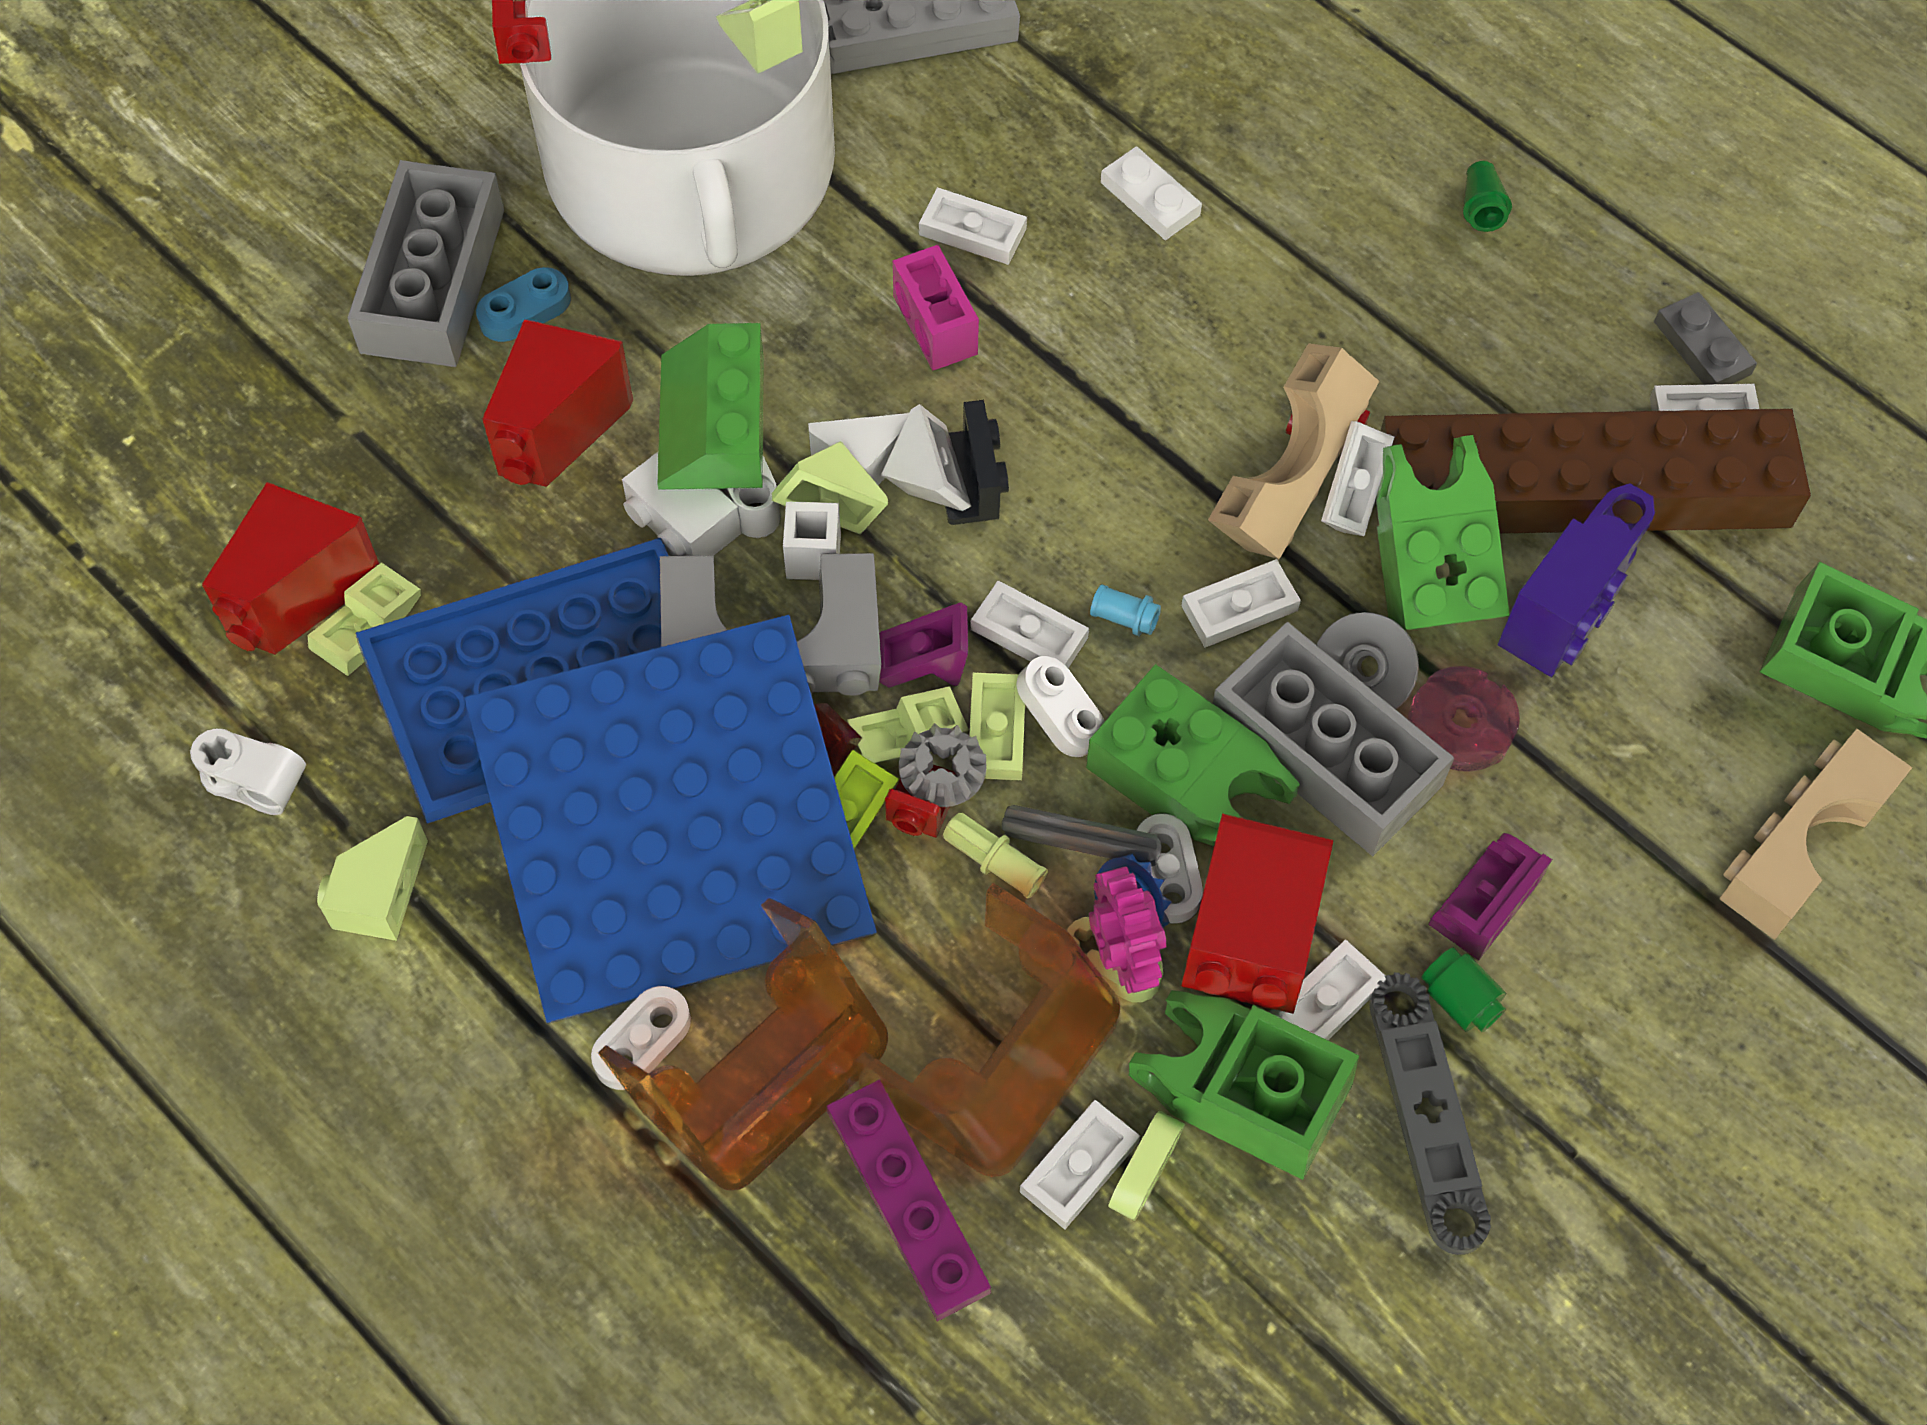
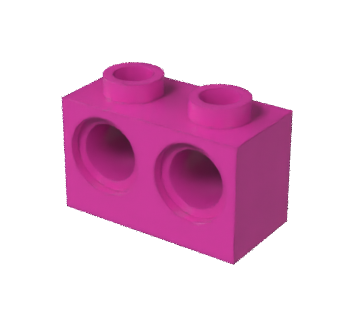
M939 245L892 260L893 297L932 371L978 355L979 318Z

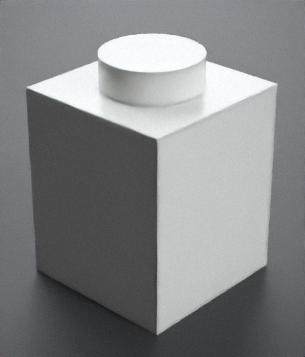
M786 502L783 538L786 579L819 580L821 554H840L839 503Z

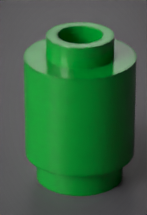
M1454 947L1440 955L1421 976V979L1429 986L1427 993L1465 1032H1468L1475 1026L1481 1032H1484L1506 1011V1008L1500 1003L1507 994L1504 989L1468 953L1461 955Z

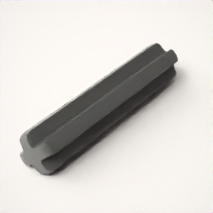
M1018 805L1008 806L1002 820V829L1008 837L1109 859L1133 854L1137 862H1151L1152 867L1156 865L1161 852V842L1155 834Z

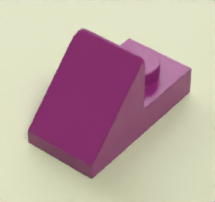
M960 602L879 632L881 652L879 683L891 688L932 673L949 684L958 686L968 656L967 606Z

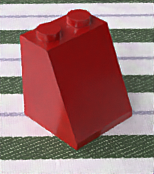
M524 319L482 418L498 476H502L508 481L519 485L532 483L547 487L631 408L633 395L622 341Z
M266 482L203 581L202 586L213 605V612L219 617L226 631V637L229 641L247 651H254L255 648L276 655L344 605V591L375 568L379 561L360 516Z
M1222 813L1181 986L1294 1014L1305 976L1334 840Z

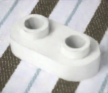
M1040 656L1033 659L1018 675L1017 690L1020 698L1053 744L1061 752L1072 757L1086 756L1088 754L1089 739L1105 722L1102 714L1065 664L1050 656ZM1046 677L1053 683V685L1047 681ZM1077 719L1080 720V722L1083 724V726L1085 727V729L1080 726V724L1078 723V720H1077Z
M1169 814L1152 815L1139 825L1137 831L1155 834L1159 837L1160 842L1167 844L1171 848L1167 853H1160L1156 865L1152 866L1153 878L1164 879L1160 887L1163 896L1168 892H1175L1182 897L1183 900L1180 903H1171L1164 911L1170 923H1182L1197 913L1203 895V886L1191 835L1187 826L1179 818Z
M665 986L653 987L644 991L596 1040L592 1049L591 1060L597 1077L604 1085L617 1090H625L637 1086L686 1036L690 1028L691 1016L683 995L677 990ZM666 1014L672 1017L671 1023L664 1028H657L652 1025L653 1020L659 1015ZM627 1055L633 1058L632 1064L626 1069L620 1070L613 1067L615 1059L619 1056Z

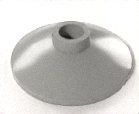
M1375 613L1350 614L1329 626L1318 640L1317 646L1395 710L1411 694L1418 675L1417 651L1408 633L1394 620ZM1368 656L1374 657L1378 663L1376 673L1370 677L1366 676L1361 668L1363 660Z

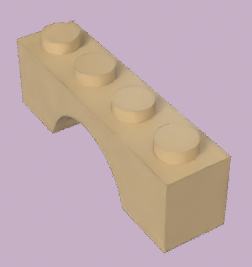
M1308 343L1283 387L1291 404L1293 418L1292 432L1284 454L1270 470L1259 476L1249 478L1233 476L1208 521L1246 551L1280 559L1285 548L1291 543L1294 532L1307 509L1317 497L1319 488L1334 461L1341 454L1351 421H1358L1360 415L1366 410L1369 399L1380 381L1343 348Z
M1857 728L1843 745L1835 739L1828 745L1814 764L1822 770L1814 781L1805 775L1800 779L1784 800V802L1792 807L1784 818L1774 812L1754 836V839L1760 842L1761 846L1753 855L1743 849L1723 874L1731 883L1719 899L1774 940L1822 881L1813 867L1807 852L1806 837L1808 829L1825 822H1847L1866 827L1913 768Z

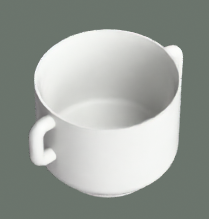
M526 0L528 17L546 18L551 46V60L520 63L544 179L557 210L571 230L594 250L612 260L647 272L676 276L707 275L741 267L773 252L796 235L820 206L829 185L835 157L828 17L823 0H799L803 52L759 74L720 27L716 16L749 0Z

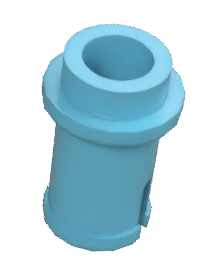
M1101 584L1094 595L1090 615L1131 628L1132 634L1139 637L1142 633L1148 635L1153 633L1160 616L1161 605L1153 603L1151 596L1146 595L1144 599Z

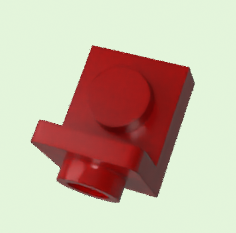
M492 0V27L499 64L550 61L551 46L546 18L528 17L526 0Z
M933 764V768L929 772L932 770L935 772L943 767ZM945 769L948 773L952 772L955 775L954 771ZM901 778L895 789H889L885 798L886 820L892 822L898 830L913 836H919L923 833L937 838L950 808L940 807L934 803L912 796L905 789Z

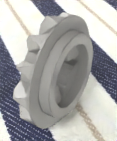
M934 723L927 731L920 734L914 732L905 748H901L899 775L905 789L912 796L934 803L940 807H951L969 800L981 788L986 776V754L980 748L977 737H970L963 733L958 725L951 729L940 728ZM930 752L934 755L937 754L943 759L957 754L952 760V769L955 775L952 772L948 773L943 768L935 772L933 770L929 772L933 768V757Z

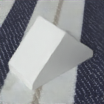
M917 405L911 409L881 475L908 495L964 511L971 507L947 426L923 406Z
M909 413L808 423L811 455L841 441L876 484L879 485L885 479L881 474Z

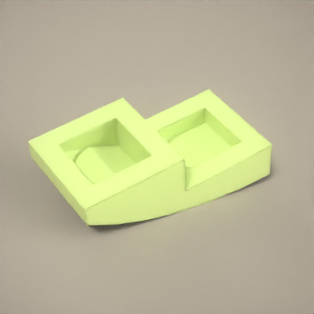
M383 563L378 564L344 591L345 606L307 635L308 648L349 676L365 662L357 643L356 632L406 617L420 598L421 589Z
M948 686L901 697L896 709L848 719L843 731L851 750L856 751L885 770L899 765L901 748H905L914 732L920 734L927 731L934 723L940 728L951 729L958 725L961 731L967 735L969 728L952 690Z

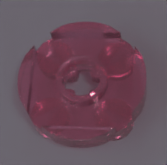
M1455 666L1435 672L1415 694L1408 714V720L1454 757L1450 769L1456 771H1478L1500 763L1504 760L1520 723L1517 702L1508 688L1503 684L1500 689L1494 682L1486 679L1488 673L1473 667ZM1462 709L1465 710L1467 717L1476 718L1477 723L1471 724L1470 728H1463L1456 725L1452 718L1455 717L1456 710Z

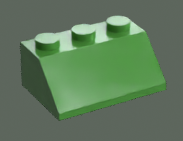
M760 323L707 324L661 355L658 490L763 488L764 356Z

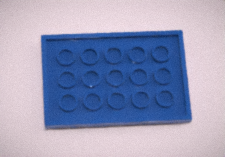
M661 538L356 632L358 646L427 824L491 802L464 697L661 647L660 556H669Z

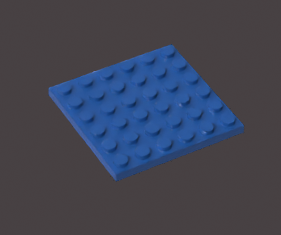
M790 615L464 697L547 1024L635 1001L640 994L653 987L665 986L678 989L876 935V927Z

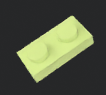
M973 672L970 737H977L980 748L986 754L985 779L1022 780L1025 704L1017 690L1019 674Z

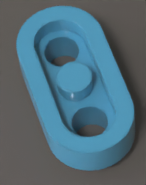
M542 267L534 269L488 293L479 301L476 308V315L482 333L493 341H511L517 338L524 319L546 323L559 316L568 308L571 301L568 281L560 271L554 268ZM503 308H507L505 311L497 312Z

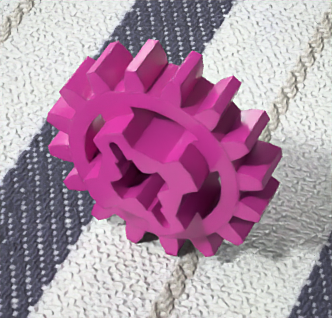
M1127 866L1096 874L1097 883H1094L1093 887L1098 899L1094 900V911L1089 913V923L1091 931L1095 936L1103 966L1106 969L1112 968L1113 971L1117 970L1119 983L1121 986L1125 985L1128 994L1158 987L1160 985L1158 979L1162 978L1158 964L1159 961H1162L1160 949L1166 948V936L1156 912L1153 896L1149 891L1143 892L1142 888L1137 889L1134 873L1129 874Z

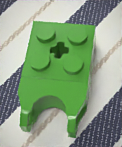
M1473 435L1454 438L1449 474L1445 483L1437 490L1421 485L1415 478L1412 467L1406 460L1402 444L1384 447L1383 474L1376 503L1379 519L1377 533L1388 618L1394 620L1404 630L1509 616L1494 486L1479 458ZM1445 561L1449 566V576H1447V579L1446 577L1437 578L1436 566L1443 565Z
M1819 562L1796 587L1759 672L1881 731L1912 734L1927 739V724L1918 720H1927V694L1923 690L1920 681V675L1927 676V619L1917 615L1918 608Z
M1156 664L1089 739L1086 764L1088 770L1151 815L1169 814L1179 818L1187 826L1192 839L1212 846L1215 845L1222 813L1241 818L1230 804V800L1233 797L1249 793L1257 794L1265 799H1274L1290 804L1297 796L1300 783L1290 771L1280 763L1264 739Z
M1171 990L1166 999L1167 1006L1164 1014L1173 1020L1188 1037L1194 1040L1197 1048L1194 1052L1180 1057L1135 1052L1129 1062V1076L1144 1089L1151 1092L1171 1115L1303 1180L1352 1088L1359 1055L1255 1005L1250 1010L1227 998L1194 995L1189 992Z

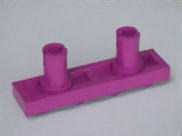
M880 1079L827 1105V1113L936 1321L938 1322L991 1294V1286Z

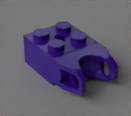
M1626 484L1609 491L1598 503L1584 524L1573 518L1518 593L1497 645L1551 678L1563 662L1572 666L1589 640L1587 636L1593 627L1599 628L1615 604L1613 599L1628 577L1625 572L1636 555V546L1649 528L1655 514L1653 496L1632 484ZM1622 499L1634 501L1641 507L1643 516L1637 523L1627 524L1621 518L1614 516L1612 511L1613 504Z

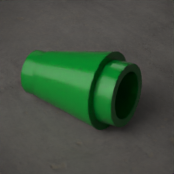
M1488 161L1475 162L1469 166L1466 172L1463 215L1474 229L1490 232L1501 228L1507 222L1512 210V202L1494 165Z

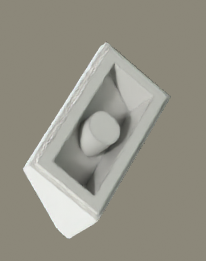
M1351 421L1321 519L1322 522L1343 533L1365 536L1383 474V448L1392 446L1393 436L1357 421Z

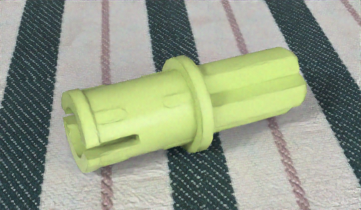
M964 813L956 814L948 822L944 830V839L981 865L980 871L986 875L990 872L994 873L1023 893V896L1028 899L1037 892L1048 874V869L1044 866L1041 867L1009 845V837L1005 835L1000 838Z

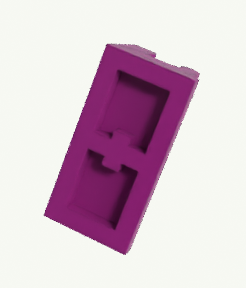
M1503 833L1497 842L1492 841L1485 853L1458 887L1433 915L1428 925L1479 961L1539 885L1552 859L1544 853L1542 855L1518 838Z

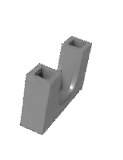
M874 553L821 554L819 571L821 617L814 629L804 638L797 641L810 692H840L844 695H860L867 691H878L881 652ZM660 556L661 647L726 631L727 629L719 619L715 605L714 556Z

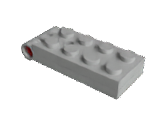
M823 0L828 17L831 74L1018 41L1020 14L1015 0Z

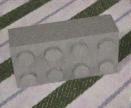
M399 161L347 318L360 354L457 367L504 213L496 173Z
M1286 622L1215 689L1212 704L1264 739L1280 763L1300 783L1297 794L1372 857L1443 786L1454 760L1450 753L1289 622Z

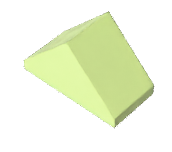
M749 0L716 16L720 27L758 74L803 52L799 0Z
M841 441L799 461L771 493L772 501L786 506V502L839 503L840 527L861 534L888 505L886 494Z

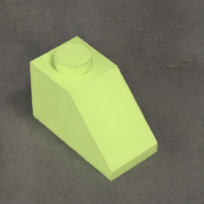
M406 816L336 857L331 875L326 874L321 880L317 896L318 906L332 929L397 941L428 842L418 818Z

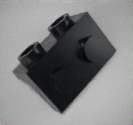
M984 400L963 402V431L950 432L949 436L971 507L961 511L945 506L947 520L950 525L999 519L1000 493L1009 491L1006 464L1004 461L996 462L994 450L1000 449L997 420L987 418Z

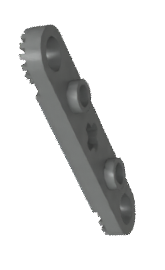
M1394 972L1393 975L1384 976L1386 978L1384 983L1381 980L1377 983L1380 986L1378 989H1374L1370 998V1013L1430 1236L1437 1246L1448 1253L1455 1255L1469 1254L1482 1245L1491 1228V1216L1488 1213L1482 1192V1182L1437 1021L1434 1020L1429 994L1426 992L1425 985H1421L1419 983L1420 980L1416 977L1414 979L1410 977V974L1405 973L1402 975ZM1392 991L1404 992L1413 1000L1415 1010L1413 1013H1409L1408 1016L1402 1015L1399 1017V1014L1393 1015L1391 1010H1387V1005H1384L1385 998L1383 997ZM1422 1098H1428L1432 1106L1442 1107L1443 1111L1436 1118V1123H1429L1426 1115H1416L1414 1110L1418 1109ZM1450 1209H1462L1470 1214L1475 1223L1474 1234L1459 1238L1457 1235L1452 1236L1453 1233L1451 1231L1448 1232L1447 1227L1444 1226L1443 1216L1445 1212Z

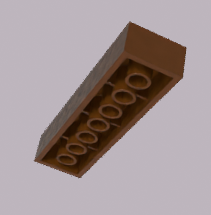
M1793 409L1384 416L1380 430L1394 437L1392 446L1402 444L1406 460L1411 465L1415 478L1421 485L1432 490H1437L1443 485L1449 474L1454 438L1473 435L1479 458L1493 482L1500 534L1562 533L1573 518L1584 524L1598 503L1609 491L1626 484H1632L1653 496L1655 514L1647 531L1792 528L1811 496ZM1622 499L1612 506L1614 516L1621 518L1627 524L1637 523L1643 516L1641 507L1631 500Z

